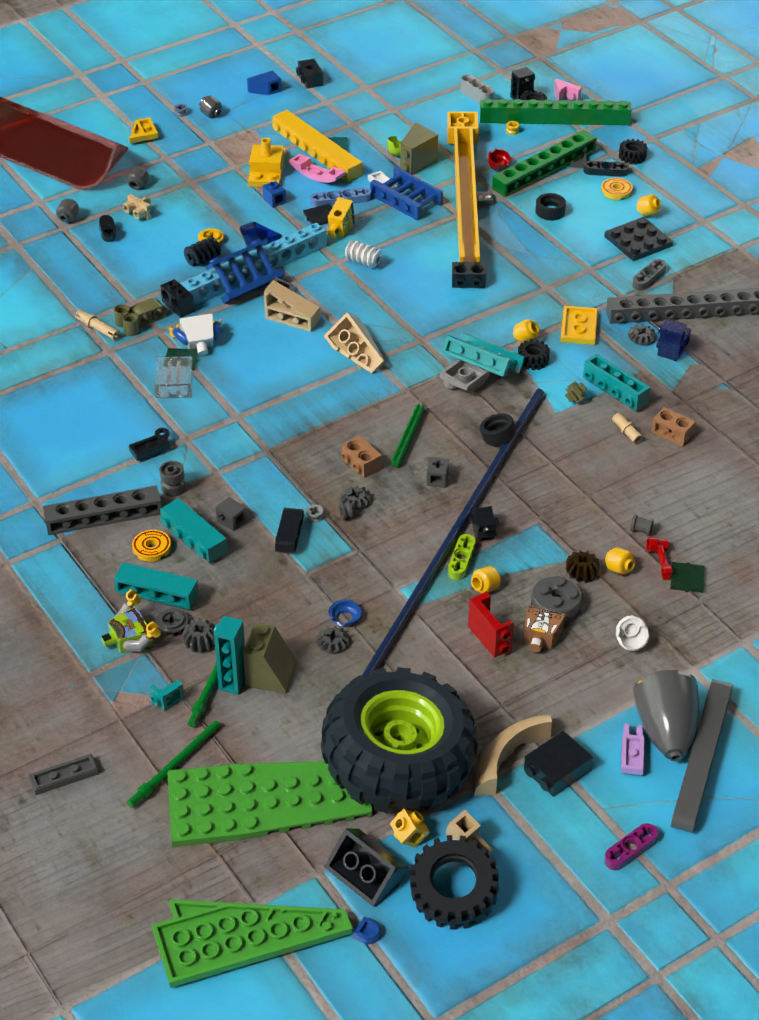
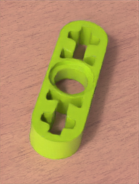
M470 534L461 535L456 543L448 565V576L453 580L463 579L468 570L476 542L475 537ZM465 555L467 558L459 559L457 556Z

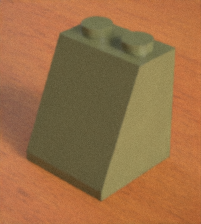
M417 122L414 123L401 142L400 169L412 175L438 161V134Z
M254 623L243 652L245 686L286 694L297 661L275 626Z

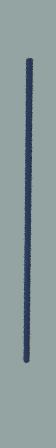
M537 389L515 424V436L500 448L363 672V677L366 678L372 670L379 668L471 516L470 512L473 508H476L544 395L542 389Z

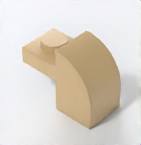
M466 810L449 822L446 829V837L447 835H452L453 840H460V835L466 836V842L472 843L473 839L477 840L478 846L481 849L486 847L489 850V855L493 851L477 834L481 825Z

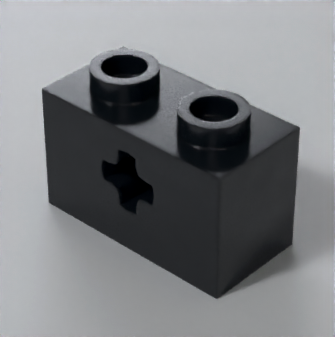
M313 58L298 61L296 73L300 77L301 83H304L307 89L323 86V72L316 60Z

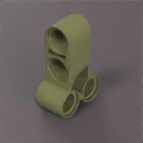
M150 298L130 307L120 304L114 308L115 324L118 327H123L124 333L128 336L137 335L139 327L160 320L167 314V308L157 298Z

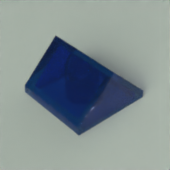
M255 221L240 226V232L247 247L251 246V243L257 239L262 241L267 238L268 242L265 244L267 245L282 238L281 234Z

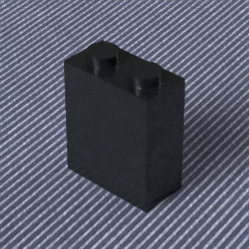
M563 730L525 756L524 771L530 778L538 782L544 791H547L554 797L592 771L593 756Z

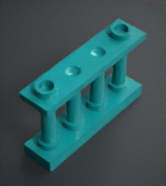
M463 333L462 339L451 335L446 336L442 353L503 377L507 375L508 369L521 373L525 360L523 355Z

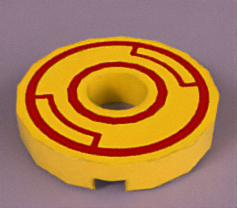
M623 178L606 179L602 182L601 192L604 193V196L612 200H621L624 197L625 199L629 198L633 191L632 184Z
M146 530L135 536L132 541L133 553L142 561L154 562L161 560V557L164 555L166 557L171 551V539L163 531Z

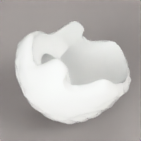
M633 615L626 616L619 621L616 627L617 640L626 650H639L648 643V627L639 617Z

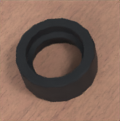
M555 193L542 194L536 199L535 213L545 220H558L565 215L566 200L561 195ZM545 206H555V208H548Z
M500 413L482 421L480 432L486 444L500 445L510 441L515 436L516 426L510 415Z

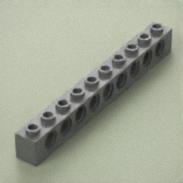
M759 288L607 298L606 313L610 324L759 314Z

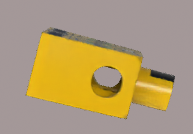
M341 197L337 198L328 215L329 229L327 233L330 237H336V235L345 237L355 225L353 201Z

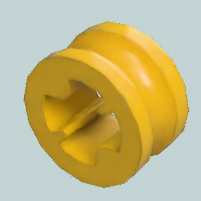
M509 121L506 123V133L510 135L519 133L518 122Z

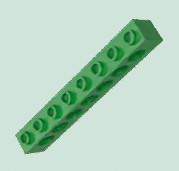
M582 130L493 175L492 189L503 197H507L569 165L571 160L576 161L579 159V156L582 155L584 157L585 153L588 155L596 151L597 137Z

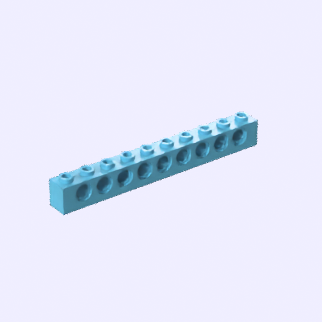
M314 223L263 246V249L273 269H277L326 247V230L318 223ZM257 250L249 252L259 274H266L267 270ZM243 256L235 258L245 280H253L254 277ZM230 263L222 264L221 267L231 286L234 288L239 286L240 283ZM215 268L180 283L193 295L194 306L226 291Z

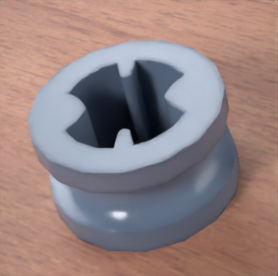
M177 104L174 106V114L176 116L183 117L188 114L187 105Z

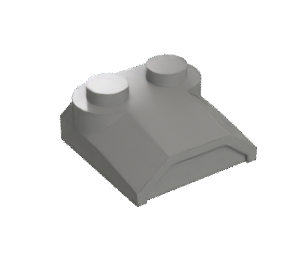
M460 359L440 372V378L443 380L445 387L449 389L461 388L470 392L483 385L490 375V371Z

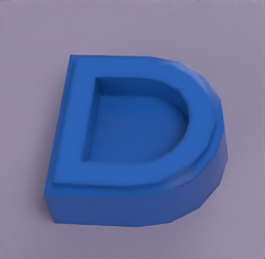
M364 916L353 933V939L364 944L376 943L380 938V926L375 921Z

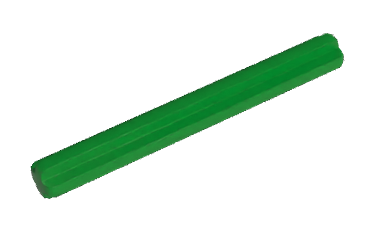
M417 404L391 459L393 467L398 468L401 466L425 412L423 404Z

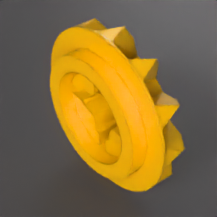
M205 229L198 234V242L207 239V237H213L220 244L223 242L224 235L217 229Z

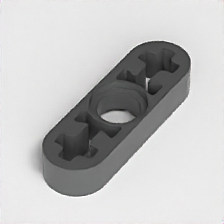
M655 259L633 277V288L636 290L648 288L665 273L666 262L662 259Z

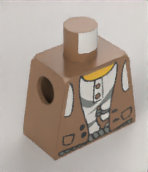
M528 605L523 642L529 644V649L532 652H540L542 647L551 649L564 629L565 614Z

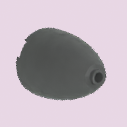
M678 670L653 672L645 675L646 679L639 684L635 683L633 687L636 708L642 725L655 747L667 759L679 761L687 754L691 747L697 729L699 717L697 680L691 674L688 676L678 674Z

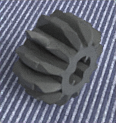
M199 618L197 622L191 620L190 624L185 625L182 637L186 648H190L192 652L198 650L201 653L204 649L209 651L210 647H215L214 623H210L208 619L203 622Z

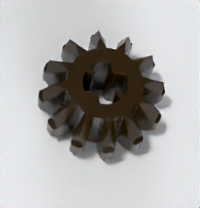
M580 549L578 553L573 551L568 556L566 573L570 575V578L586 582L587 579L593 580L594 576H597L599 572V559L596 558L595 554H590L589 550L582 552Z

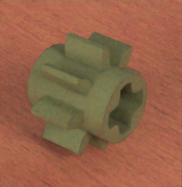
M574 381L565 389L568 392L565 396L570 403L573 400L575 403H578L587 396L585 393L587 388L582 382L578 384Z

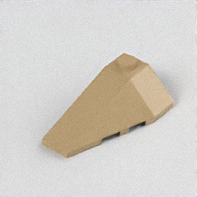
M347 312L324 335L333 349L356 362V364L370 373H374L385 362L367 328L353 314Z

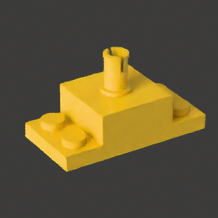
M262 138L261 145L253 144L249 160L248 186L262 187V185L272 181H277L280 184L286 155V148L284 146L271 145L270 138Z

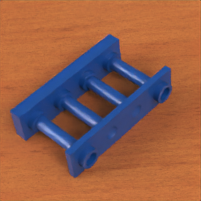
M397 166L394 167L393 177L388 181L381 183L374 179L370 182L371 196L415 220L421 219L422 208L433 201L440 206L443 202L442 190ZM396 182L401 184V186L395 190L390 188V186H392ZM407 189L414 191L407 196L401 194ZM419 195L425 197V199H423L420 202H416L413 200Z
M267 238L262 241L257 239L251 243V246L221 259L216 257L209 261L210 264L206 267L207 271L215 268L226 289V294L221 298L224 304L267 285L268 282H272L274 277L280 279L285 275L283 269L277 271L273 269L262 247L268 242ZM257 250L267 270L266 276L263 277L259 274L248 252ZM241 255L254 277L251 283L245 280L235 258ZM230 263L240 283V288L235 289L231 286L221 264Z

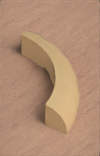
M550 714L538 715L519 721L501 731L490 741L481 754L476 767L474 796L496 795L498 769L501 763L514 752L516 747L523 743L528 744L533 741L551 738L552 719Z

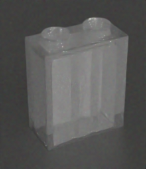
M157 357L154 384L156 398H192V357Z

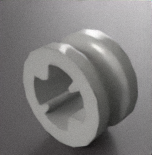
M315 504L307 508L306 513L309 521L320 522L323 520L322 506Z

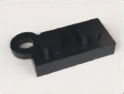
M158 428L154 436L130 444L129 451L139 461L171 449L170 442L167 440L170 435L169 430Z

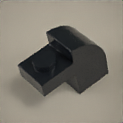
M492 506L473 508L470 515L475 537L477 539L496 537V528L499 525L498 517L493 515Z

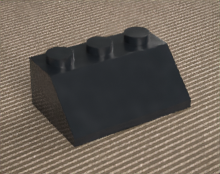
M346 828L324 865L325 869L373 907H376L398 887L409 868L362 830Z

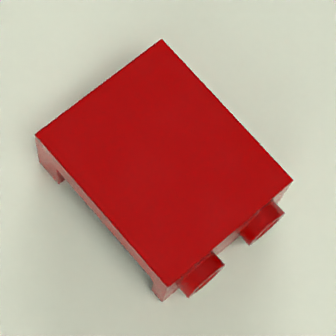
M486 591L469 599L468 627L491 655L496 658L512 650L514 623L511 620L503 624L498 622L490 612L491 596Z

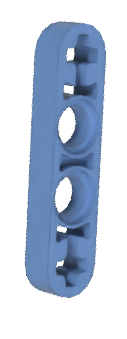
M354 188L314 193L310 196V203L313 207L326 204L334 206L338 197L351 200L353 203L368 202L371 200V190L369 188Z

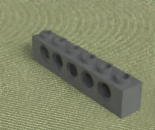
M157 485L46 505L43 506L48 535L161 515L160 508H162Z

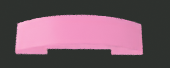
M298 154L289 160V163L298 172L318 182H333L346 174V171L336 167L327 170L311 163L310 157Z

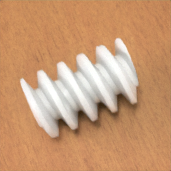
M354 240L349 241L345 250L347 259L370 268H375L380 263L383 255L381 249L377 250L376 247L366 246L365 243H360L358 240L355 243Z

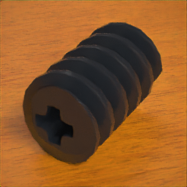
M207 237V239L196 242V244L187 246L184 249L185 259L191 266L193 263L199 265L200 262H205V259L210 260L211 257H216V254L221 255V247L213 237Z

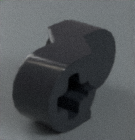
M102 215L99 218V231L101 232L102 239L106 242L115 240L116 226L111 216Z

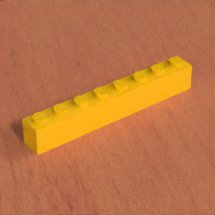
M285 110L273 116L272 126L275 131L329 169L336 167L346 171L342 178L347 182L363 176L362 161L290 111Z

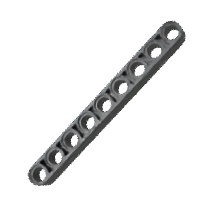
M714 679L711 681L671 822L672 828L690 833L694 831L733 684Z

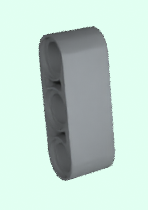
M463 75L461 77V92L479 104L480 99L494 100V89L472 75Z

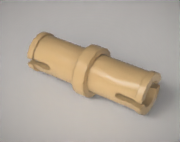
M617 413L613 416L612 421L621 429L623 435H627L634 444L642 441L643 436L622 413Z

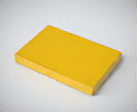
M564 306L560 342L595 345L598 309Z

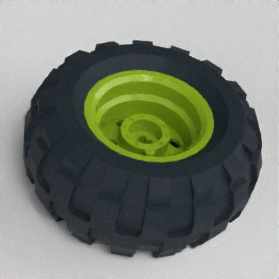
M397 667L396 672H387L385 668L372 670L366 678L359 675L351 680L339 694L337 693L328 706L326 717L323 719L321 733L322 756L325 764H328L330 775L340 789L346 788L350 798L362 805L367 801L374 804L375 811L388 813V809L418 811L419 808L424 807L426 810H431L444 803L447 798L449 799L452 795H455L467 782V777L473 770L478 749V732L476 727H474L473 715L465 700H460L457 691L448 683L444 685L437 683L436 676L423 672L422 675L410 673L411 668Z

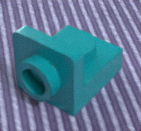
M179 680L167 685L162 690L154 684L150 686V699L152 703L164 711L184 699L183 684Z

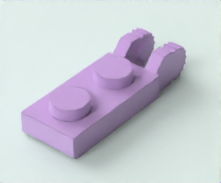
M624 723L621 747V773L643 775V725L637 726L636 735H630V726Z

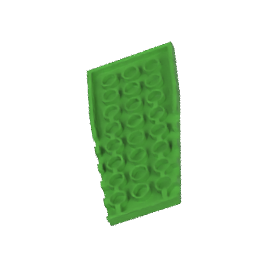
M325 761L228 764L169 770L167 772L172 847L243 840L266 836L268 831L279 830V833L289 832V828L302 826V829L311 828V824L324 822V825L333 824V820L346 818L347 822L353 821L356 816L368 815V818L372 817L371 803L365 801L361 805L350 798L346 788L340 789L330 775L328 764H325Z

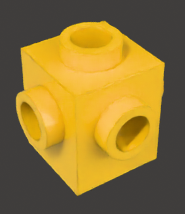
M403 809L390 823L394 830V836L401 844L415 848L430 833L424 823V817L418 811Z

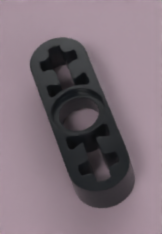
M586 161L583 171L587 175L624 177L629 173V165L624 162Z

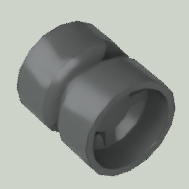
M178 461L163 463L159 468L163 494L171 497L181 495L186 489L183 465Z

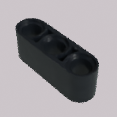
M284 507L275 541L276 552L296 553L304 518L303 509Z

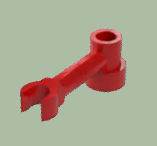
M647 537L646 550L650 553H658L662 579H671L672 567L668 564L665 552L669 548L668 539Z

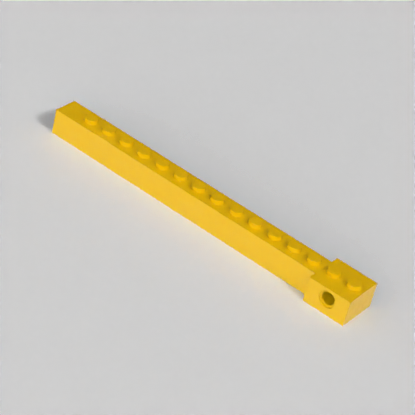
M447 112V144H454L459 262H480L473 144H478V112Z

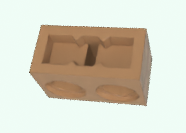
M663 407L653 418L651 433L683 447L694 435L696 421Z
M360 435L342 444V460L348 463L363 478L382 469V455Z

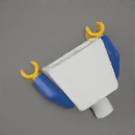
M212 314L180 318V329L179 325H176V328L169 327L170 336L176 337L181 343L187 345L189 350L197 349L199 356H204L208 354L207 347H212L213 341L218 339L222 329V320L213 321Z

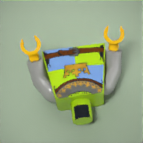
M131 589L126 593L128 602H125L119 612L109 620V633L101 636L104 647L116 644L121 653L130 651L141 652L144 648L153 646L152 637L157 638L161 635V631L158 629L159 625L155 622H150L147 625L137 607H133V604L137 605L141 602V597Z

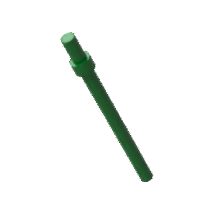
M215 664L199 700L194 703L191 709L192 714L187 723L190 727L196 726L199 717L206 710V702L218 679L217 664Z
M214 721L151 780L137 788V792L127 801L128 806L133 808L143 798L146 799L152 794L153 789L168 776L167 772L178 767L221 727L220 723Z

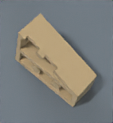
M273 280L264 290L265 319L309 332L320 321L319 306Z

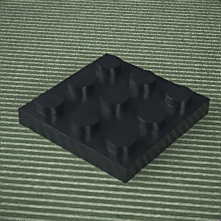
M645 217L607 230L604 234L607 240L633 262L673 246V240Z

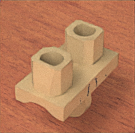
M129 194L127 196L128 201L123 203L124 212L130 213L133 211L134 217L138 220L141 218L151 219L149 210L152 208L151 200L148 197L139 199Z

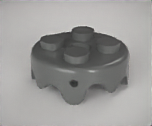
M561 576L547 577L538 581L533 587L531 604L534 607L564 613L565 617L572 619L577 611L581 610V590L576 583Z

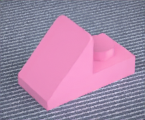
M557 78L555 79L554 94L557 101L564 99L570 101L581 100V87Z

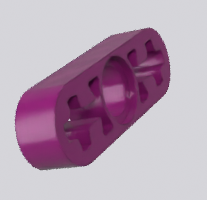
M649 823L642 824L607 849L604 860L606 867L611 870H620L652 847L657 841V828ZM633 843L637 846V849L629 850L625 845Z

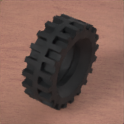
M447 835V841L441 842L438 837L434 839L433 846L429 847L426 844L423 846V853L421 855L416 854L415 864L411 865L410 868L411 894L413 901L416 903V909L419 913L422 911L425 914L427 921L433 919L436 921V926L441 928L443 923L449 924L452 930H455V925L463 924L465 929L469 928V922L475 921L478 924L481 922L483 914L488 916L491 913V906L496 904L497 893H499L498 869H496V861L494 857L490 858L489 850L486 847L481 849L478 846V841L473 839L472 843L466 842V836L460 835V840H453L452 835ZM450 862L466 864L473 870L476 876L475 887L469 894L461 898L452 899L442 896L433 886L434 873L440 866Z

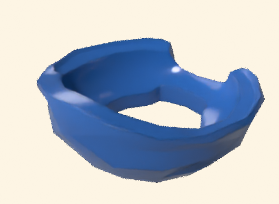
M345 599L333 603L329 607L328 613L335 624L351 626L360 619L361 608L354 601ZM346 612L353 616L352 620L346 623L337 621V616L340 613Z

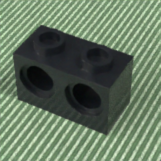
M528 67L512 71L510 97L513 100L520 99V96L523 93L525 94V92H534L535 74Z
M452 262V288H485V262Z
M173 279L160 285L162 302L176 315L182 318L195 312L193 295L179 282Z

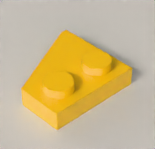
M150 117L135 120L134 127L131 130L132 134L129 136V143L151 141L158 138V132Z

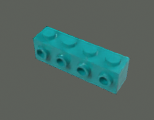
M597 353L584 362L583 378L635 411L648 404L650 386Z
M179 498L160 508L161 524L165 528L170 529L175 537L184 541L186 546L192 548L200 558L211 563L228 552L227 538Z
M123 562L114 577L116 593L126 595L132 589L141 599L187 610L191 609L199 594L197 579Z
M223 616L220 623H217L214 628L218 686L220 691L239 695L245 682L243 620Z

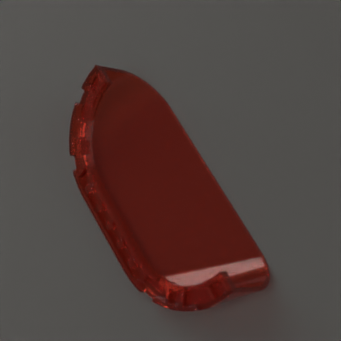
M0 97V157L74 188L90 189L98 185L128 151L129 147Z

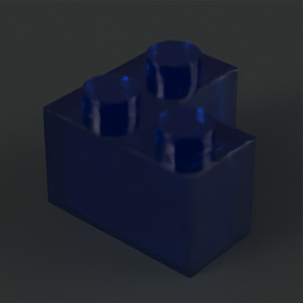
M667 318L658 330L660 338L656 344V348H658L657 356L677 362L690 342L691 328H688L687 324Z

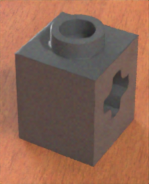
M430 457L427 469V486L445 488L449 471V459Z
M228 497L216 506L217 521L234 531L247 521L246 507Z

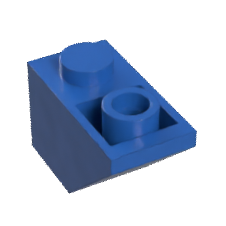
M273 70L247 78V91L263 95L281 92V78Z

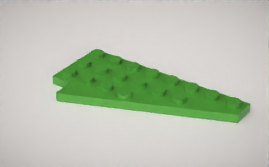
M173 899L169 900V907L173 918L151 924L170 988L353 934V928L345 909Z

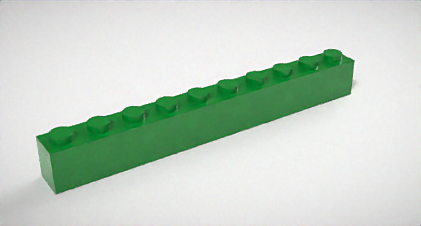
M480 99V123L506 124L509 121H516L519 124L630 125L631 102Z

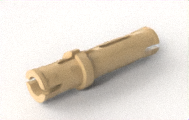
M82 309L76 312L78 315H75V318L85 323L88 328H94L114 341L120 337L118 336L120 335L119 330L100 321L95 315H90Z

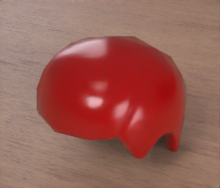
M496 148L492 152L489 151L488 164L495 171H503L510 166L511 157L505 150Z

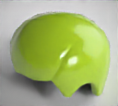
M397 136L387 138V149L390 154L401 156L402 141H398Z

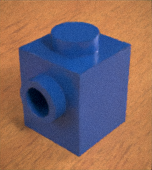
M277 181L262 185L263 199L272 208L286 203V190Z

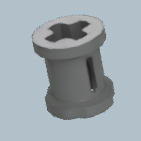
M634 514L630 531L637 530L650 536L654 519L648 520Z

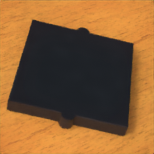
M326 204L303 210V213L311 224L318 223L323 225L328 223V215L332 207Z

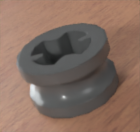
M348 501L345 504L339 503V512L342 520H345L346 517L353 518L350 502Z

